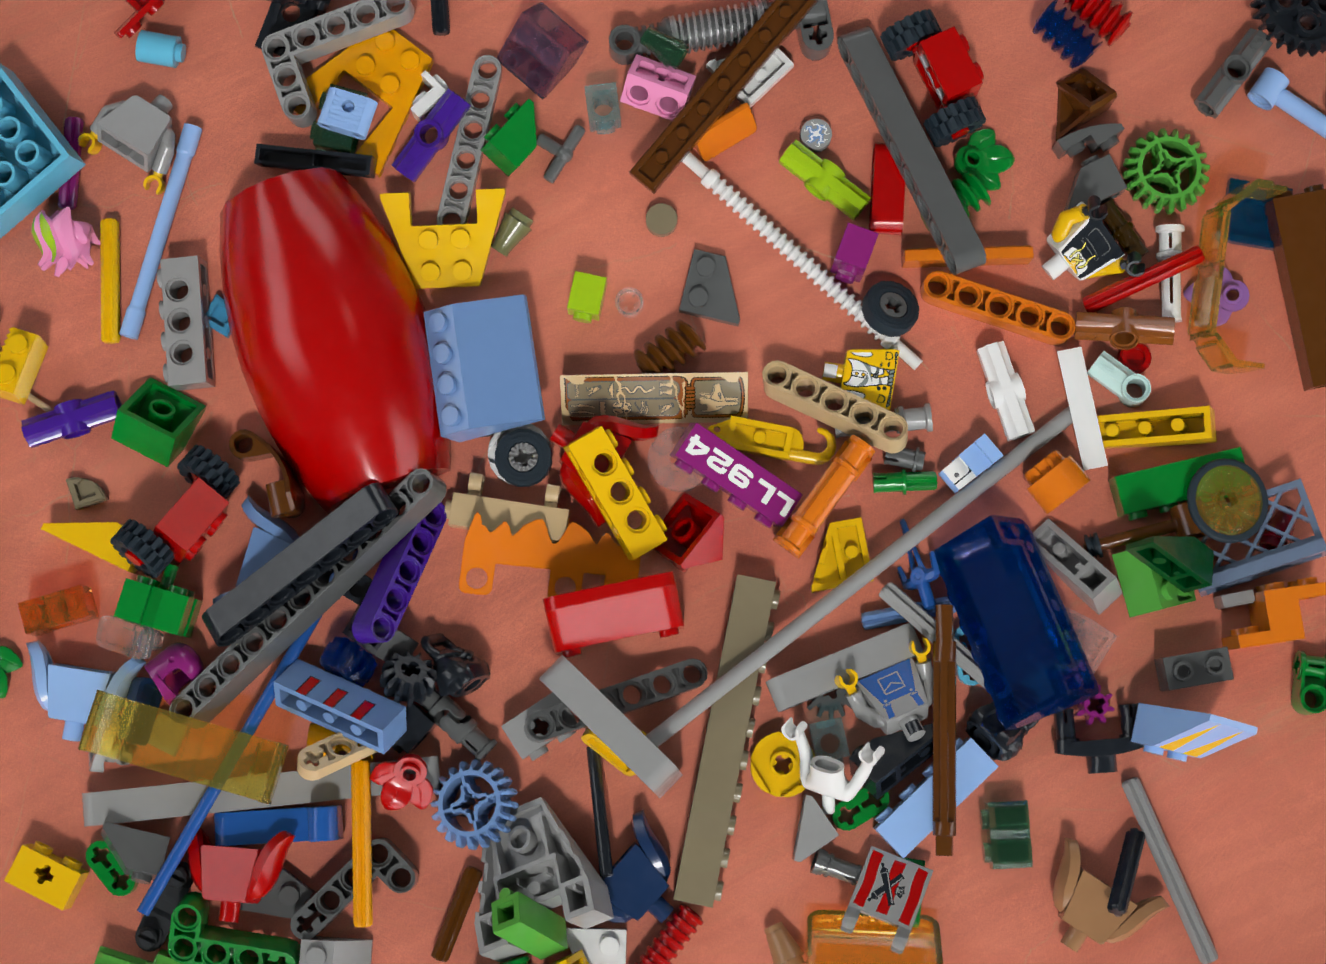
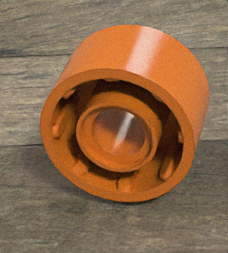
M1057 450L1051 452L1025 473V478L1031 484L1026 490L1046 514L1057 508L1091 480L1071 455L1065 458Z

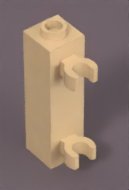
M470 472L467 494L453 492L452 500L447 499L444 513L446 512L447 514L446 519H449L448 525L453 528L469 530L474 515L477 512L481 515L482 525H485L489 532H493L503 522H507L512 535L525 524L536 519H543L552 543H557L569 526L570 510L558 508L561 488L557 485L547 484L544 506L482 497L485 476Z

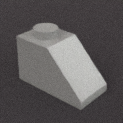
M322 936L301 939L299 964H371L373 939Z

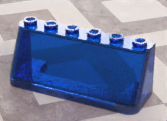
M990 515L933 550L940 570L939 575L943 578L948 590V599L955 607L960 619V628L967 636L972 648V657L979 665L984 677L985 689L993 699L997 709V718L1005 730L1018 729L1084 702L1098 694L1097 681L1031 529L1022 519Z

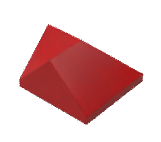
M684 492L663 519L667 528L664 534L668 540L655 547L654 550L683 573H686L690 567L723 560L724 517Z

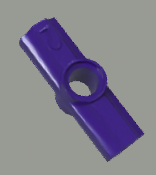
M448 88L426 119L416 125L414 135L395 159L392 166L405 177L416 182L436 153L447 145L450 134L471 105ZM435 127L438 137L433 143H427L425 134L430 128Z
M114 390L85 400L74 399L56 405L52 411L22 420V433L31 448L61 438H77L92 431L91 428L115 421L117 410L122 406L117 392Z

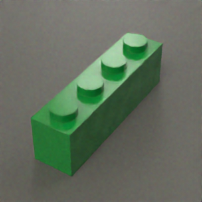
M1241 447L1111 478L1108 482L1117 516L1123 517L1128 515L1129 521L1148 517L1147 511L1159 508L1160 514L1169 512V509L1178 505V503L1187 501L1189 483L1196 471L1204 464L1223 458L1245 463ZM1215 467L1201 478L1196 491V501H1201L1202 504L1211 502V495L1220 493L1223 499L1241 495V488L1251 485L1249 477L1232 467Z

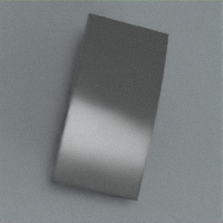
M1110 123L1080 129L1057 140L1052 150L1058 159L1066 154L1071 158L1083 151L1086 146L1091 153L1100 148L1105 152L1120 142L1118 137L1125 128L1122 124Z

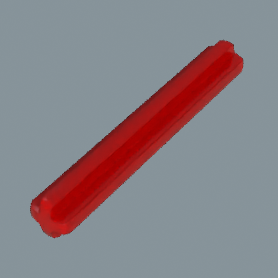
M1199 245L1193 246L1146 268L1143 275L1139 277H1126L1083 297V305L1087 312L1098 311L1204 262V253Z

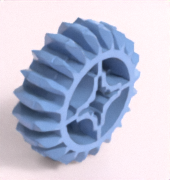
M476 759L472 760L470 765L465 761L460 762L459 770L454 767L448 768L450 778L448 779L443 776L439 778L443 787L442 789L437 788L433 790L434 794L439 795L438 801L434 800L430 803L431 807L438 808V812L431 816L433 820L441 821L436 828L438 832H446V841H455L456 846L464 848L467 845L471 850H476L479 844L482 848H489L490 839L497 843L500 842L501 836L499 831L504 833L510 832L509 826L506 825L507 820H517L515 815L510 814L511 808L516 809L519 807L518 802L511 801V798L518 793L516 789L508 788L513 781L511 777H503L504 770L500 767L494 769L493 763L485 761L482 765L481 761ZM484 778L492 786L494 793H482L480 786L476 785L475 779ZM461 789L460 798L454 802L458 791ZM475 799L481 800L478 804H475ZM472 805H474V810L468 809L471 808ZM495 807L493 816L488 820L489 811ZM456 816H467L469 823L473 824L475 831L464 830L457 822Z

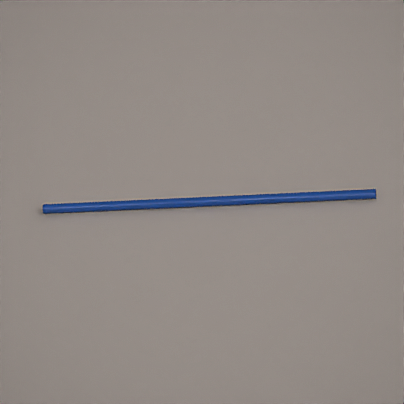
M358 550L353 554L352 560L356 558ZM334 573L331 574L329 582L332 581ZM321 617L289 646L137 909L140 913L146 916L150 915L275 698L273 681L298 659Z

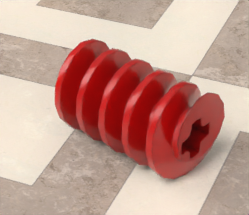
M1065 0L1063 3L1065 5L1073 1L1070 8L1072 13L1083 9L1079 19L1083 22L1092 18L1089 24L1091 30L1101 26L1098 37L1102 39L1110 35L1107 42L1109 47L1131 25L1129 21L1133 12L1129 11L1121 15L1120 12L1124 5L1122 2L1114 6L1111 5L1112 0Z

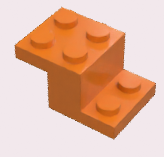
M1309 577L1287 582L1288 587L1286 588L1284 581L1256 586V593H1254L1256 601L1248 604L1252 626L1230 630V637L1221 638L1222 646L1228 647V650L1306 639L1299 600L1326 596V582L1318 583L1317 577Z

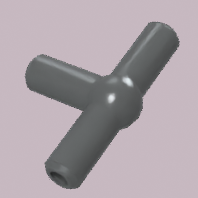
M575 125L563 145L544 134L538 135L537 145L556 156L543 176L545 180L554 183L565 164L573 158V152L586 132L583 127Z

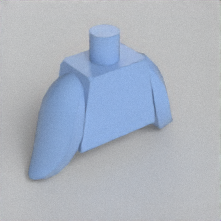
M40 641L26 643L31 660L32 682L37 701L43 709L48 711L49 718L65 721L62 739L69 741H82L84 725L97 724L102 707L116 708V713L119 711L127 698L132 680L136 678L138 672L146 663V661L135 656L125 662L117 672L53 663L50 653Z

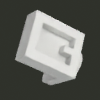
M426 70L421 74L424 84L430 90L420 93L414 99L413 106L410 108L418 122L426 119L449 88L439 75L435 74L432 77Z

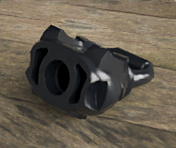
M441 633L421 638L420 643L423 650L434 661L432 669L436 670V682L440 696L451 695L453 697L468 695L478 690L490 679L491 673L487 662L474 656L473 651L457 647ZM443 646V647H445L446 649H442V650L440 651V650H438V649H436V648H434V647Z
M1022 690L1010 691L1002 700L998 702L993 701L970 712L965 731L993 760L1006 761L1017 756L1020 749L1022 750L1024 736L1041 719V706ZM1013 699L1030 713L1032 717L1024 720L1016 710L1008 706L1009 702Z

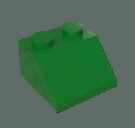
M150 377L117 410L111 439L169 467L185 449L205 412L206 405Z

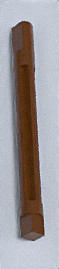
M947 604L936 605V641H933V835H936V856H953V836H956V641H953V605Z

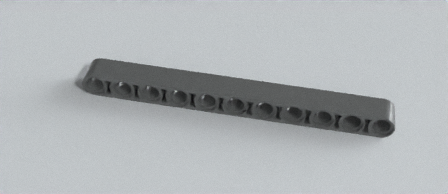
M420 468L411 472L388 494L397 508L398 514L389 524L382 528L380 535L376 537V534H374L243 637L231 644L174 698L169 708L171 719L176 723L196 729L203 728L212 721L444 499L447 492L444 481L426 469ZM430 482L429 488L423 492L424 486ZM406 504L404 512L399 515L400 509ZM358 550L356 558L352 560L353 554ZM334 573L332 581L329 582L331 574ZM311 595L310 601L305 605L307 597ZM287 617L286 624L284 625V627H282V623L284 619ZM263 640V645L259 649V644ZM240 662L239 669L235 672L236 666ZM216 685L215 692L212 694L213 687ZM193 707L192 713L189 716L190 709Z

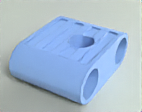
M329 87L317 124L333 132L366 140L378 103L362 95Z

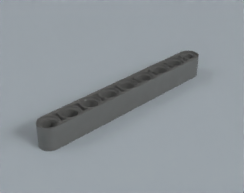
M866 26L838 36L837 44L841 57L950 272L953 275H957L984 265L986 263L984 247L872 29Z

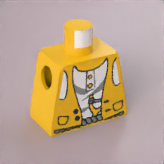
M847 350L843 364L825 361L822 380L840 383V388L890 411L900 350Z

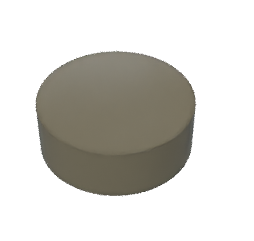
M659 203L653 205L646 214L647 229L658 237L672 234L677 227L676 211L668 204Z

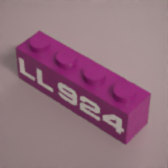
M697 422L689 424L670 453V456L676 459L674 465L688 475H691L692 471L703 477L700 482L715 493L719 489L729 495L727 500L729 503L742 511L746 507L756 513L754 519L769 529L772 525L783 527L803 496L793 487Z

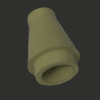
M512 207L509 213L505 212L495 241L491 245L492 248L507 257L510 251L532 230L530 226L534 221Z

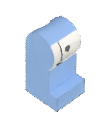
M984 433L938 475L955 494L1004 455Z

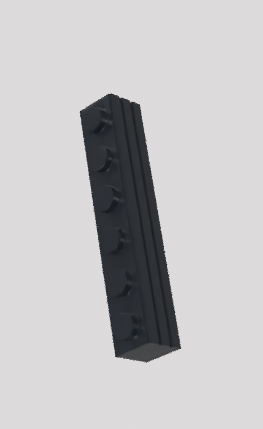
M256 144L254 164L260 167L297 171L324 167L341 172L345 176L375 179L377 158L372 155Z

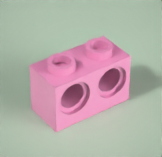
M636 54L628 71L620 102L673 121L688 103L696 76Z

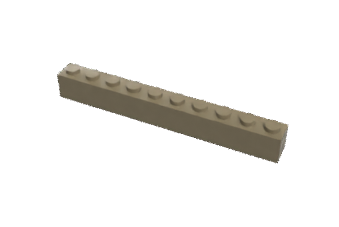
M737 575L716 680L772 637L774 622H769L771 609L777 610L781 592L780 590H775L776 582ZM767 662L711 705L673 900L713 908L714 900H721L724 882L718 881L720 867L727 868L730 849L724 848L726 836H733L737 816L731 815L733 802L739 803L743 784L737 783L739 770L746 771L749 751L743 749L746 737L752 738L756 719L750 718L752 705H759L762 687L756 686L758 673H765Z

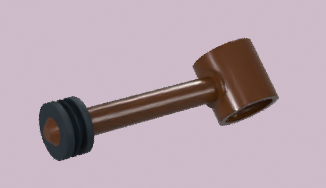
M1196 501L1198 512L1208 525L1201 501ZM1186 502L1169 509L1171 520L1098 538L1097 532L1093 533L1094 536L1090 534V537L1084 535L1085 543L1083 548L1090 555L1096 556V558L1099 555L1102 558L1103 550L1153 536L1175 532L1176 536L1196 537L1199 539L1207 535L1192 520Z

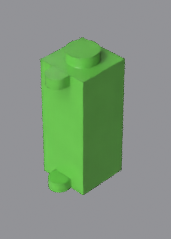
M503 888L499 893V900L491 903L492 925L495 935L540 960L568 949L565 918L519 891L514 893L509 888Z

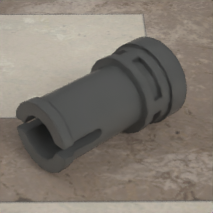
M822 848L816 851L810 873L815 875L823 874L824 877L831 876L851 883L854 886L857 884L862 869L861 865L834 857L835 854H828Z

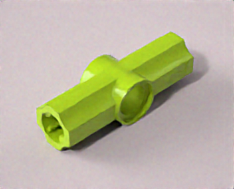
M797 140L791 143L779 160L783 167L804 182V186L812 195L821 201H829L853 221L871 199L867 193L845 178V173L836 164L828 159L822 160Z

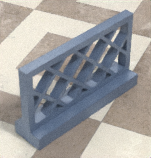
M1301 479L1266 490L1268 498L1276 496L1274 502L1268 500V505L1271 508L1254 542L1251 543L1247 540L1240 542L1251 547L1245 559L1235 561L1225 556L1232 543H1226L1221 554L1214 551V556L1219 559L1213 568L1212 586L1198 589L1201 597L1326 556V543ZM1297 489L1301 501L1295 512L1278 504L1283 493ZM1258 493L1204 511L1206 519L1213 517L1208 526L1221 534L1236 535L1244 519L1251 523L1255 522L1256 519L1246 514L1251 504L1259 501ZM1303 506L1306 511L1307 517L1300 514ZM1244 507L1242 513L1239 512V511H1237V510H1235V509ZM1275 509L1293 516L1285 532L1268 525ZM1229 512L1239 517L1232 533L1215 526L1220 514ZM1298 518L1311 525L1314 536L1300 540L1289 535ZM1265 529L1282 536L1277 548L1267 550L1257 545ZM1208 536L1203 537L1201 542L1205 544ZM1286 539L1293 541V543L1284 545ZM1254 550L1262 552L1260 554L1252 556ZM1223 560L1230 563L1220 567Z

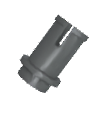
M919 447L916 450L904 448L898 453L886 452L884 464L910 468L912 472L916 470L922 471L926 452L920 451Z

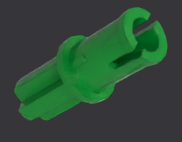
M905 469L894 473L874 472L873 493L902 492L903 495H906V491L935 490L938 484L937 474L934 471L906 472Z

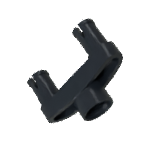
M1139 703L1118 705L1122 730L1119 738L1080 741L1079 738H1076L1074 709H1065L1064 713L1063 710H1053L1056 740H1053L1055 754L1086 756L1088 774L1118 772L1116 754L1144 747L1142 744L1131 742Z

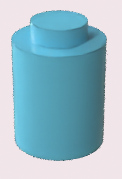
M141 30L136 41V60L138 62L177 68L179 62L183 63L185 60L186 44L182 43L180 36Z

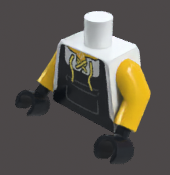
M1093 195L1089 197L1087 205L1081 201L1075 207L1062 211L1058 215L1052 232L1046 240L1055 255L1042 265V268L1052 280H1055L1066 270L1079 281L1124 273L1125 269L1133 277H1139L1145 272V264L1140 263L1142 255L1139 252L1133 251L1129 253L1127 260L1122 258L1125 255L1102 222L1108 214L1107 204L1100 206V198Z

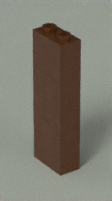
M1323 184L1307 187L1304 189L1305 193L1293 195L1292 190L1273 194V199L1264 205L1304 391L1326 387V189H1324Z

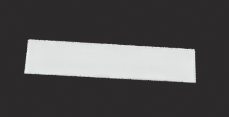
M1082 347L1057 351L1083 471L1108 466Z

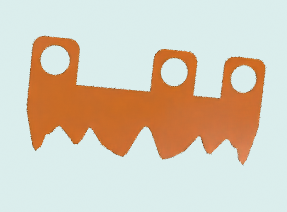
M477 512L464 540L459 589L466 594H489L493 587L495 565L502 564L550 569L547 596L551 597L557 595L555 583L562 577H569L575 582V591L582 590L584 573L605 575L604 585L636 579L639 575L641 557L635 560H628L621 546H617L607 532L601 537L598 544H595L589 532L574 522L569 524L556 544H553L550 540L543 519H536L525 524L514 535L511 534L507 522H503L493 532H489L486 526L482 525L481 515ZM473 568H481L487 574L486 584L478 589L471 588L466 582V575Z

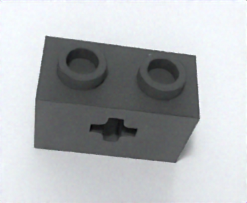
M1228 647L1154 659L1160 691H1170L1234 679Z

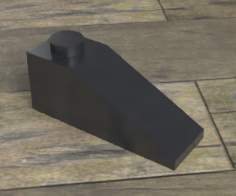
M933 723L924 725V736L913 742L907 740L903 731L873 738L869 741L870 748L874 752L879 746L885 749L884 754L873 766L868 779L863 785L877 800L933 755ZM864 745L858 746L852 752L851 757H849L852 776L862 762L858 754Z

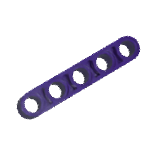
M441 502L382 558L352 624V634L358 642L362 644L384 643L390 641L395 635L446 522L447 514L446 512L444 513L445 506Z

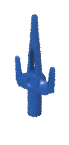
M901 519L900 525L904 535L909 531L905 519ZM915 546L907 552L911 567L910 578L907 579L902 567L899 566L897 571L903 589H918L924 610L927 611L936 608L930 582L938 579L940 570L933 551L929 553L932 568H925ZM913 553H914V556H915L916 561H917V564H918L917 567H916V565H915Z

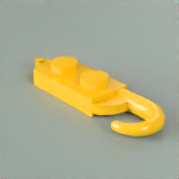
M732 415L731 419L708 427L711 433L740 452L786 461L791 460L811 465H822L828 462L836 451V440L833 434L821 427L817 429V432L826 438L827 447L820 453L803 450V437L800 431L793 427ZM718 427L720 431L715 432L714 428Z

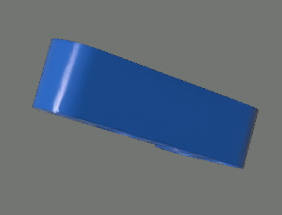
M342 805L214 813L215 846L267 844L276 834L284 830L295 835L293 842L333 841L344 838Z

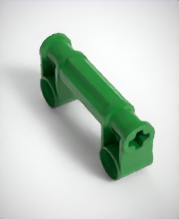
M1298 650L1293 660L1291 705L1297 713L1302 715L1320 713L1326 709V655L1324 657L1306 655L1304 651ZM1307 691L1314 694L1316 698L1313 708H1310L1305 703L1304 696Z

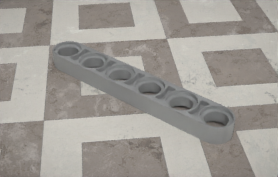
M491 55L479 57L473 65L465 101L471 107L459 123L437 214L438 225H443L444 217L450 213L457 214L461 218L460 224H467L484 154L481 149L487 142L483 137L490 129L502 79L501 64L496 57ZM486 63H491L497 68L496 74L489 79L479 75L480 67ZM484 93L489 97V103L485 108L479 109L472 105V99L476 94ZM471 123L479 124L482 127L481 135L475 139L468 138L465 135L466 126ZM470 153L475 157V163L471 168L463 169L458 166L457 160L461 154ZM462 183L467 186L468 193L464 198L455 199L450 195L451 187L454 184Z

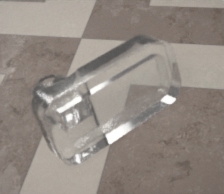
M105 615L100 618L96 634V642L99 647L134 659L150 658L152 651L162 649L164 635L160 631L114 617V615Z

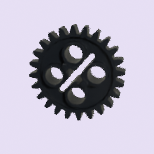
M1254 0L1250 3V7L1258 9V12L1252 18L1262 21L1258 30L1267 29L1269 33L1266 40L1277 39V49L1283 44L1287 45V54H1291L1297 49L1299 57H1303L1307 52L1313 57L1319 51L1321 53L1326 51V0Z

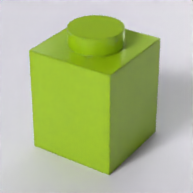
M575 271L567 305L568 314L573 315V320L582 323H591L592 319L600 320L607 288V278Z

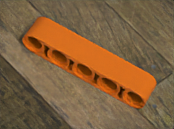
M934 271L928 274L920 288L921 298L929 305L1049 345H1062L1075 331V321L1066 312L943 271ZM930 282H939L944 288V293L941 295L931 293L928 284ZM959 293H971L974 297V304H963L959 299ZM990 303H1001L1005 310L1004 314H993L989 307ZM1020 313H1031L1035 318V324L1031 326L1024 324L1021 321ZM1051 323H1061L1065 327V335L1058 336L1054 334L1051 329Z

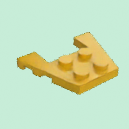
M506 188L476 189L477 223L413 226L410 192L380 194V200L416 289L481 286L503 200L505 199Z

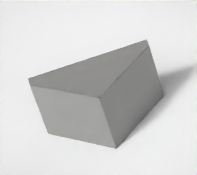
M806 794L803 797L792 857L794 861L798 862L803 861L839 836L813 796Z

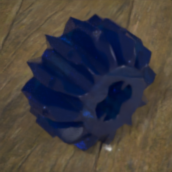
M337 636L327 644L319 660L325 671L361 687L369 682L378 665L372 654L365 650V647H361L356 641H350L347 637Z

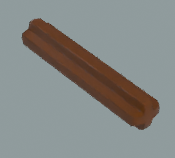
M467 866L465 868L431 953V956L438 961L447 962L449 960L482 877V871L475 867Z

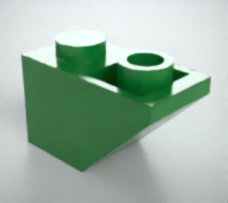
M530 99L522 106L516 102L504 115L508 121L502 127L496 123L483 137L488 142L481 151L507 176L513 173L537 147L534 102Z

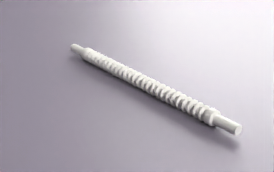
M691 152L685 157L682 162L702 179L701 184L706 189L712 188V194H719L720 201L726 200V206H732L733 213L738 211L740 219L746 218V224H752L753 231L758 229L760 237L766 236V242L774 244L773 249L779 248L780 255L786 254V260L794 262L793 267L799 266L801 268L800 273L806 272L808 274L807 279H814L813 285L819 284L821 286L820 291L826 290L828 292L827 297H834L833 302L835 304L839 302L841 310L846 308L848 316L854 315V321L857 322L859 320L862 323L861 328L866 326L868 334L874 333V339H880V344L883 348L900 350L899 357L913 370L923 362L922 359L899 340L901 336L888 337L872 329L864 319L862 306L860 305L862 301H855V295L847 293L848 288L842 289L840 287L841 282L835 283L833 281L834 276H827L828 270L822 271L820 263L815 265L813 257L807 258V252L802 253L800 245L795 247L793 239L787 240V234H781L780 227L775 229L773 221L767 222L766 215L760 216V209L754 210V204H747L746 197L740 198V191L734 192L733 185L727 186V180H721L720 173L715 169L710 170Z

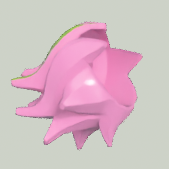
M70 207L64 208L61 212L57 210L50 217L45 214L44 210L37 214L33 220L31 232L42 253V257L38 262V266L42 267L41 270L45 271L53 264H56L54 276L59 277L67 268L72 270L76 262L86 269H89L88 264H94L90 256L91 244L100 245V240H98L91 224L73 221Z

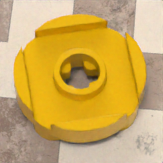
M782 732L771 733L762 738L756 744L750 756V771L757 786L775 797H792L804 791L806 788L803 787L800 779V757L796 741L787 739ZM779 755L783 759L789 757L792 761L788 765L790 771L786 774L782 770L776 772L773 767L777 764L775 758Z

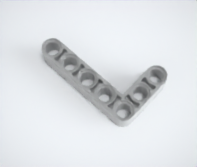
M360 0L272 33L263 40L261 46L262 53L282 110L295 126L301 128L309 127L317 118V108L301 64L410 23L415 14L411 0ZM397 2L405 3L401 11H391L393 5ZM366 14H375V18L370 23H362V18ZM340 24L345 25V29L342 33L337 35L332 34V31L335 26ZM316 36L315 41L311 45H302L306 37ZM286 47L283 55L273 57L274 51L277 48ZM288 76H296L295 82L292 85L283 86L284 80ZM306 104L304 113L297 116L293 114L296 106Z
M563 655L539 678L659 798L683 776L676 765Z

